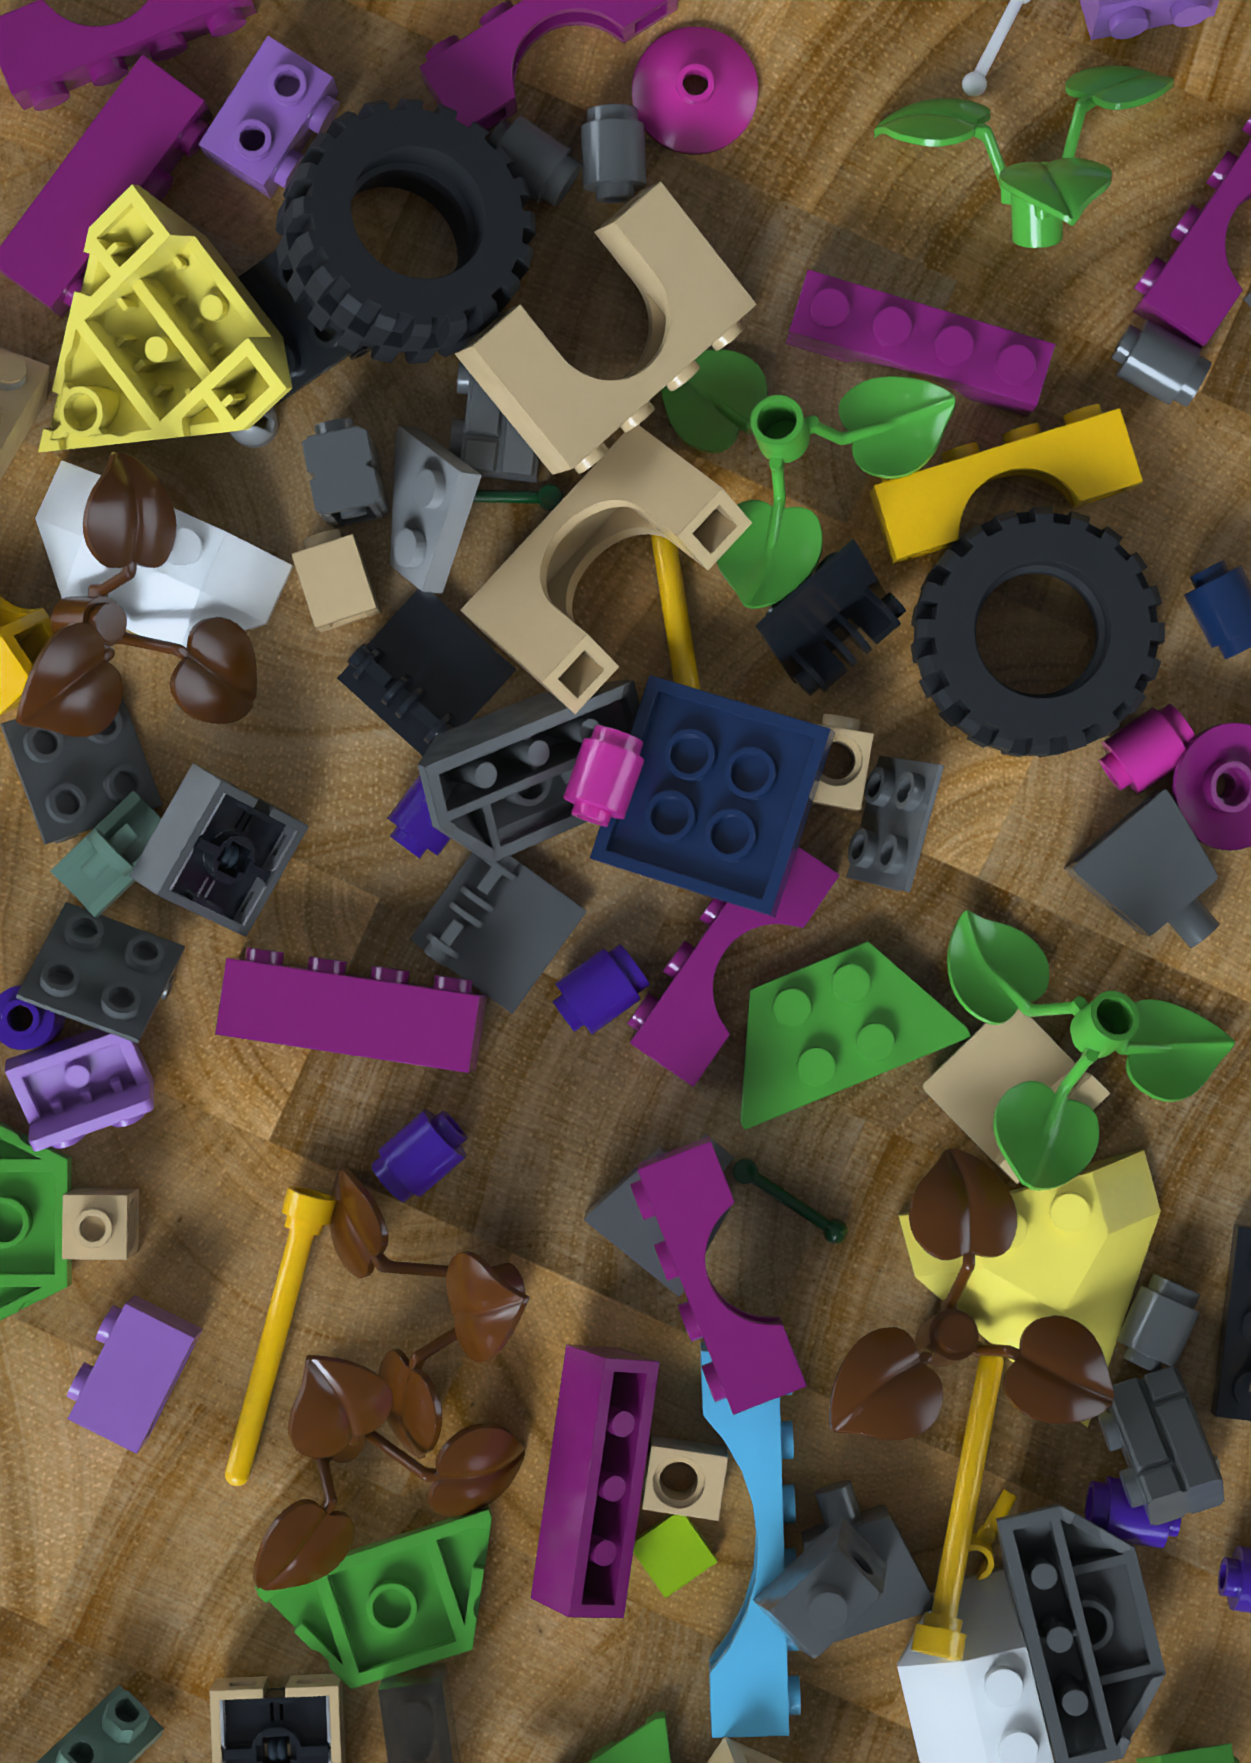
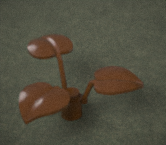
M112 452L110 454L106 469L90 492L83 516V535L86 546L93 557L100 564L108 568L122 569L118 574L101 584H90L88 596L65 597L55 605L51 614L53 635L48 639L38 655L21 696L16 716V722L20 725L45 729L70 737H89L105 730L117 715L123 693L121 675L109 663L115 655V650L111 647L114 644H125L163 652L182 659L172 673L170 689L180 708L194 719L211 724L233 723L245 717L253 707V701L257 694L256 657L250 638L237 623L223 617L203 619L192 627L187 639L186 648L179 643L127 633V617L124 610L116 601L108 597V593L135 577L137 565L145 568H158L162 566L169 558L176 538V515L168 492L148 467L126 453Z
M956 1148L944 1150L934 1166L919 1182L912 1195L909 1207V1222L915 1240L931 1256L940 1260H954L963 1256L960 1271L947 1298L941 1302V1312L925 1320L919 1326L915 1342L905 1330L897 1327H888L871 1331L852 1346L840 1366L832 1388L829 1409L830 1429L837 1433L857 1434L887 1441L905 1440L923 1433L932 1426L938 1417L943 1402L942 1382L935 1371L926 1365L946 1367L970 1355L977 1358L997 1356L1015 1360L1004 1375L1003 1391L1017 1410L1034 1420L1052 1424H1069L1089 1420L1100 1415L1111 1407L1115 1394L1103 1351L1094 1335L1084 1325L1071 1318L1057 1315L1037 1319L1023 1330L1018 1349L1011 1345L984 1344L978 1341L979 1332L975 1321L967 1313L957 1310V1303L975 1268V1255L994 1258L1003 1255L1011 1247L1016 1235L1017 1211L1010 1191L997 1173L985 1162Z
M347 1167L339 1168V1172L336 1175L331 1194L337 1201L330 1224V1232L336 1253L347 1270L358 1278L370 1276L373 1273L374 1267L384 1273L446 1277L448 1302L451 1312L455 1316V1327L415 1351L411 1355L410 1360L399 1348L387 1351L379 1369V1375L391 1388L393 1395V1404L387 1422L402 1445L418 1459L426 1457L425 1454L432 1451L436 1446L442 1427V1407L433 1382L422 1371L424 1362L427 1358L457 1339L463 1351L475 1362L482 1363L493 1359L503 1349L513 1334L529 1301V1296L526 1295L521 1274L513 1264L503 1263L490 1266L479 1255L470 1251L457 1253L452 1257L449 1266L398 1262L388 1259L384 1251L388 1246L389 1235L382 1213L371 1194Z
M307 1355L302 1384L290 1413L288 1435L296 1451L304 1456L311 1457L316 1464L323 1489V1501L319 1505L310 1499L298 1500L284 1509L275 1518L264 1535L253 1568L254 1584L258 1589L261 1588L266 1591L305 1585L328 1575L344 1560L354 1541L355 1527L348 1514L342 1511H334L338 1500L329 1462L334 1460L338 1463H345L355 1459L364 1449L366 1440L423 1481L433 1482L427 1495V1503L434 1512L451 1517L474 1513L496 1500L516 1477L524 1460L525 1445L518 1441L509 1430L500 1425H471L461 1429L442 1446L436 1458V1468L425 1467L375 1431L387 1420L393 1404L391 1388L379 1374L365 1366L348 1360L328 1356Z

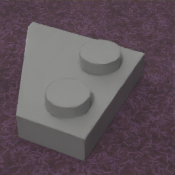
M399 425L395 440L390 566L421 591L443 594L482 475L420 428Z

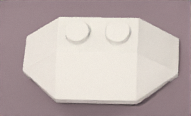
M61 460L35 519L61 598L63 599L70 596H88L90 584H101L118 574L122 568H108L100 564L86 546L83 535V516L86 502L92 488L101 475ZM174 508L177 524L176 538L167 561L158 568H145L137 565L136 575L132 580L108 593V597L116 601L124 610L127 617L126 629L141 636L179 643L187 648V639L192 627L197 622L206 618L223 617L237 623L244 631L268 624L294 566L226 531Z
M1003 1567L993 1569L992 1573L983 1580H977L976 1573L964 1576L957 1619L963 1620L961 1633L967 1635L962 1661L912 1651L913 1632L897 1662L920 1763H1054L1026 1642ZM924 1615L918 1624H923Z

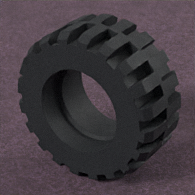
M401 98L395 109L392 110L389 109L388 102L382 99L365 103L358 116L354 112L347 111L332 121L326 133H319L308 147L283 194L285 200L278 210L275 230L280 236H283L276 248L279 267L284 270L293 269L294 272L286 286L295 302L300 303L306 299L313 308L307 318L320 331H323L329 325L339 332L341 337L337 344L352 352H355L361 344L372 348L371 358L373 360L391 363L399 352L405 353V360L409 364L428 362L436 351L444 357L452 355L501 313L520 288V280L529 270L534 252L530 245L527 244L535 236L536 228L535 215L531 211H523L522 209L531 198L525 179L522 177L514 179L509 170L515 161L504 146L495 150L485 140L490 133L476 121H473L471 126L467 127L455 120L458 113L457 110L438 104L434 112L423 110V101L420 99ZM393 187L410 191L427 200L442 214L453 233L458 256L456 269L446 276L420 279L399 274L385 267L369 253L355 230L351 215V201L353 197L368 189Z
M1033 507L1029 512L1016 513L1015 510L996 515L992 520L982 525L978 524L963 534L940 557L920 588L922 591L918 603L914 607L911 626L914 627V642L911 644L913 663L918 664L922 677L919 683L926 698L931 697L941 712L938 715L951 728L956 726L968 735L967 740L982 748L988 746L1000 750L1001 754L1015 757H1046L1085 747L1087 744L1107 736L1120 727L1119 723L1128 714L1134 713L1146 698L1143 692L1148 683L1156 678L1161 661L1156 659L1158 645L1165 642V623L1158 622L1156 607L1162 604L1157 585L1149 587L1142 573L1143 570L1148 568L1137 552L1130 555L1119 544L1123 537L1108 526L1101 530L1089 524V516L1075 511H1071L1067 515L1053 512V507ZM1025 574L1050 575L1069 584L1087 604L1095 625V647L1083 673L1067 687L1048 694L1022 693L1002 684L985 666L976 642L977 620L987 597L1003 582Z

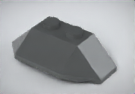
M625 679L604 683L576 714L553 694L544 692L436 735L418 764L432 826L483 860L494 863L586 823L587 821L571 814L574 804L563 798L582 741L584 738H591L595 725L613 728L627 734L631 733L640 705L635 681Z
M1059 1503L996 1518L1004 1570L1026 1642L1055 1763H1106L1122 1759L1131 1743L1132 1735L1146 1714L1166 1674L1135 1547Z

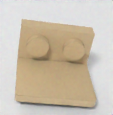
M1018 1009L1004 1024L990 1025L984 1023L923 1082L922 1088L1011 1180L1018 1184L1020 1181L996 1142L993 1130L995 1108L1006 1091L1026 1081L1041 1082L1056 1093L1060 1083L1076 1063L1031 1017L1025 1016ZM1085 1072L1071 1089L1067 1099L1082 1102L1094 1110L1110 1092L1092 1074Z

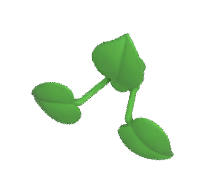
M1117 65L1091 67L1069 77L1065 83V92L1069 96L1080 99L1076 102L1062 158L1051 162H1021L1006 167L992 128L984 124L991 119V110L982 104L960 98H933L902 107L876 126L874 138L881 134H886L903 142L929 147L958 144L972 137L980 139L986 147L1001 188V203L1011 205L1012 241L1022 247L1044 248L1060 243L1063 240V221L1070 226H1074L1086 207L1105 192L1112 182V170L1108 166L1088 159L1074 158L1087 112L1097 105L1109 110H1123L1144 105L1173 88L1174 78L1157 75L1135 67Z
M715 349L705 350L695 359L700 369L693 377L674 391L670 392L666 386L661 390L665 410L672 427L681 440L691 448L706 453L716 454L724 452L734 444L740 430H742L746 434H754L760 451L770 460L769 466L772 474L774 496L773 505L771 506L761 500H748L737 504L752 524L717 561L720 572L735 591L742 604L751 609L767 607L786 599L813 574L821 558L823 532L817 516L807 508H785L784 465L785 463L795 461L804 454L808 448L811 434L815 433L839 445L852 443L854 460L864 472L884 479H897L918 471L930 460L940 444L956 407L955 396L948 390L931 382L897 376L872 378L854 386L842 397L838 412L840 420L847 431L840 432L819 422L818 417L815 415L804 418L801 407L790 397L784 395L768 397L766 378L759 365L744 354L723 349L715 351Z
M966 910L958 918L954 926L947 953L949 980L959 1003L975 1018L990 1025H1001L1007 1022L1018 1009L1028 1017L1074 1015L1070 1026V1033L1073 1044L1082 1054L1060 1083L1056 1093L1041 1082H1022L1006 1091L1000 1098L994 1112L993 1130L1000 1151L1021 1184L1029 1187L1031 1190H1050L1066 1184L1082 1172L1093 1158L1099 1143L1098 1118L1088 1105L1067 1098L1071 1089L1097 1058L1109 1056L1114 1051L1121 1055H1127V1075L1141 1092L1156 1100L1176 1102L1184 1100L1197 1092L1207 1082L1215 1068L1235 1044V1040L1219 1027L1188 1009L1155 999L1133 1002L1127 995L1118 991L1103 992L1089 1004L1082 996L1076 997L1071 1002L1033 1004L1031 1002L1036 1001L1045 993L1050 977L1047 958L1033 939L1010 925L984 919L969 910Z

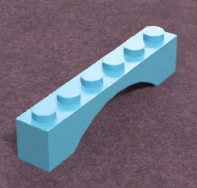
M700 1342L701 1366L712 1362L705 1342ZM701 1367L703 1416L723 1438L743 1473L753 1504L756 1528L754 1563L744 1601L727 1635L709 1657L712 1738L789 1736V1715H801V1693L799 1675L788 1676L787 1651H799V1649L754 1603L753 1599L797 1558L796 1548H784V1523H795L796 1519L794 1484H782V1460L794 1459L792 1420L781 1421L780 1397L733 1415L727 1398L715 1403Z

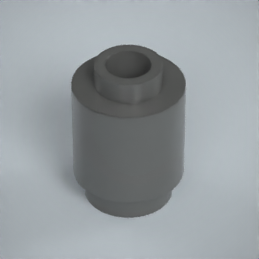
M605 104L587 109V123L581 126L583 189L596 193V201L600 203L628 202L634 197V191L644 189L647 186L645 125L643 122L638 121V109L635 106L626 104Z
M522 115L512 124L502 120L487 141L495 150L501 146L505 147L515 161L509 170L514 179L518 177L525 179L531 195L530 199L537 204L545 200L554 207L558 206L569 192L582 168V163L571 156L572 148Z
M1149 319L1145 321L1141 329L1130 324L1111 356V359L1120 363L1116 372L1117 377L1168 405L1174 400L1185 407L1189 405L1196 395L1212 364L1211 361L1199 355L1201 348Z
M1153 1273L1148 1286H1140L1116 1341L1127 1346L1123 1358L1152 1372L1160 1370L1163 1363L1176 1367L1200 1313L1194 1309L1200 1294Z

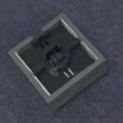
M193 763L129 877L156 895L247 937L309 826L277 806L246 790L243 791L229 781Z

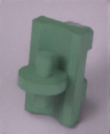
M133 790L50 872L78 898L94 917L98 918L135 882L129 875L162 818Z
M118 1685L36 1763H134L162 1736L164 1728L129 1691L124 1690Z

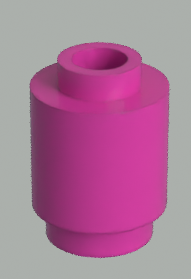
M1169 703L1159 711L1152 707L1102 741L1106 755L1099 759V763L1118 790L1121 791L1129 786L1135 793L1140 794L1175 770L1182 752L1196 735L1182 714L1172 704Z
M595 725L591 738H584L563 796L565 800L574 804L571 812L573 816L608 827L611 817L617 819L625 818L645 761L639 756L644 742L625 732Z

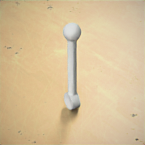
M1010 0L975 70L966 74L963 78L962 88L968 96L976 97L985 92L987 87L985 77L1022 4H1026L1031 0Z

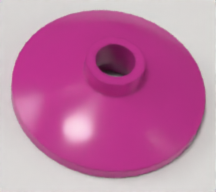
M705 27L680 28L659 37L641 56L632 80L633 106L638 109V120L644 123L647 134L663 147L688 155L712 153L734 142L751 122L758 100L757 75L748 54L731 37L717 30ZM692 75H699L706 80L708 87L700 95H691L683 87L686 78Z

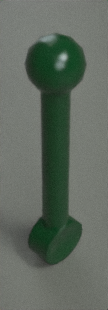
M549 484L543 486L539 491L477 490L473 502L539 504L544 510L552 511L562 501L563 496L557 486Z
M741 1159L734 1164L733 1176L737 1182L741 1184L752 1183L823 1230L824 1238L828 1242L839 1244L846 1239L848 1228L842 1220H829L758 1173V1168L752 1160Z

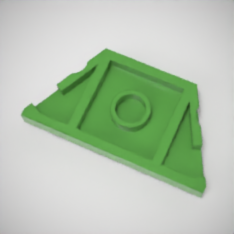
M868 941L862 942L749 989L742 1104L740 1110L741 1124L744 1130L965 1040L971 1037L964 1024Z
M1 1121L0 1321L72 1284V1259H62L63 1194L72 1190V1157L53 1147L33 1151L28 1140L29 1135Z
M487 1505L483 1509L468 1515L454 1516L350 1550L337 1568L314 1582L270 1591L258 1589L255 1585L257 1594L265 1603L269 1601L295 1627L294 1632L311 1650L320 1652L328 1660L329 1668L350 1689L473 1649L490 1537L493 1516L491 1506Z

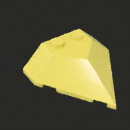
M132 184L88 229L83 251L89 253L82 289L81 291H74L52 392L57 393V399L50 428H43L38 453L249 430L292 389L283 336L210 240L139 185Z
M1143 1149L1089 1163L1075 1178L1055 1189L1036 1191L1026 1186L1010 1191L1017 1211V1229L1011 1247L1003 1255L994 1258L975 1255V1268L957 1303V1310L967 1313L975 1321L978 1332L991 1344L1011 1345L1019 1349L1021 1334L1031 1322L1053 1315L1064 1316L1078 1321L1094 1335L1103 1351L1108 1368L1117 1343L1116 1339L1122 1328L1161 1212ZM909 1212L898 1214L914 1276L941 1300L946 1299L962 1266L963 1256L954 1260H940L931 1256L915 1240L910 1228ZM1091 1419L1081 1421V1423L1088 1428Z

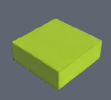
M668 1514L635 1537L633 1553L665 1598L718 1562L716 1555L688 1516Z

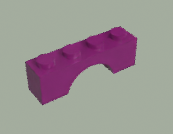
M37 0L0 16V68L12 96L23 110L34 107L37 111H43L64 103L70 98L69 91L93 82L94 86H104L122 79L129 73L128 67L136 64L142 54L147 58L151 57L155 62L165 61L183 53L188 48L186 42L208 33L212 37L231 34L242 28L247 23L246 17L257 13L252 0H148L136 13L123 21L106 26H86L63 18L43 0Z
M522 0L516 5H513L511 1H505L484 14L479 20L482 27L460 40L457 35H453L433 46L425 55L428 61L419 66L423 82L437 104L457 110L458 113L455 120L467 127H470L473 121H476L489 131L502 120H506L518 112L515 98L516 73L527 50L543 35L566 26H589L605 31L625 44L676 11L678 0Z
M1251 116L1242 128V131L1251 136ZM1251 138L1238 157L1229 150L1225 153L1206 181V184L1214 188L1215 191L1203 209L1192 203L1170 234L1172 238L1180 242L1167 262L1156 256L1134 287L1135 290L1144 295L1133 310L1134 313L1144 320H1151L1199 348H1203L1243 291L1229 267L1225 239L1228 224L1235 209L1251 199Z
M809 269L806 273L786 340L787 345L843 362L878 364L920 375L956 390L966 399L1028 417L1037 407L1056 345Z
M798 846L775 918L713 898L699 918L709 925L695 947L684 940L663 970L664 973L672 977L659 999L647 993L627 1022V1025L636 1030L630 1039V1044L694 1087L730 1035L718 1015L713 997L714 974L725 950L739 936L760 926L784 924L804 928L840 875Z
M705 1137L637 1164V1171L641 1180L631 1183L630 1186L643 1220L656 1216L665 1239L654 1244V1248L667 1281L679 1277L688 1301L677 1306L691 1342L703 1338L712 1362L701 1367L715 1403L727 1398L732 1413L735 1415L806 1387L805 1379L780 1316L755 1315L733 1306L716 1290L707 1273L705 1255L710 1233L718 1219L735 1203L710 1137Z

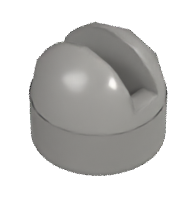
M272 407L262 416L268 419L265 429L253 425L249 430L233 431L230 434L239 444L245 447H263L269 444L278 432L279 417L277 411Z

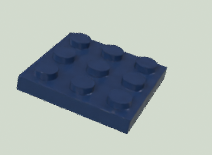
M649 675L630 735L644 742L639 756L645 761L625 818L617 819L611 817L608 827L600 826L590 859L775 918L835 732L823 726Z

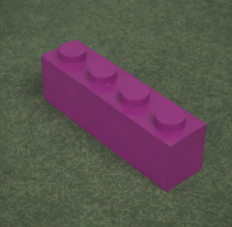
M142 54L1 244L0 273L52 312L63 318L71 308L74 291H81L89 258V253L83 252L89 227L132 184L141 186L160 202L162 201L174 180L170 175L171 171L184 154L192 157L200 150L199 142L210 127L208 122L213 116L206 102Z
M246 947L245 958H226L215 1035L466 1073L477 1069L487 994L471 992L473 980L435 975L433 986L408 983L410 971L382 966H372L370 977L347 974V961L309 956L308 967L283 964L285 952Z
M566 1344L531 1599L571 1618H624L660 1361L622 1348Z

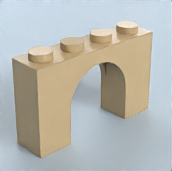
M661 181L640 191L594 231L639 289L648 313L649 330L646 346L639 361L629 373L619 380H601L576 370L560 355L521 305L500 313L455 353L456 357L552 475L572 470L573 468L578 474H581L597 463L608 452L609 449L604 444V441L619 427L626 433L645 420L655 409L649 400L665 386L671 392L693 377L700 369L695 359L710 346L715 351H718L733 341L746 328L740 319L757 305Z
M637 425L630 431L624 432L608 452L587 472L464 605L461 611L492 642L576 714L619 668L615 661L584 630L575 624L573 619L572 602L580 578L592 561L604 550L623 539L650 534L668 539L706 570H709L752 522L721 486L640 425Z

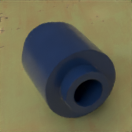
M1222 560L1189 577L1195 589L1184 594V597L1211 649L1218 646L1223 658L1226 660L1251 648V583L1242 565L1229 570L1225 561Z

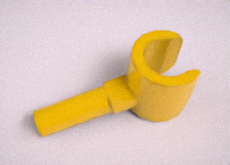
M1003 1489L984 1525H981L977 1533H972L969 1552L979 1551L986 1556L977 1569V1580L987 1578L994 1568L992 1544L998 1535L996 1518L1007 1516L1017 1499V1496Z

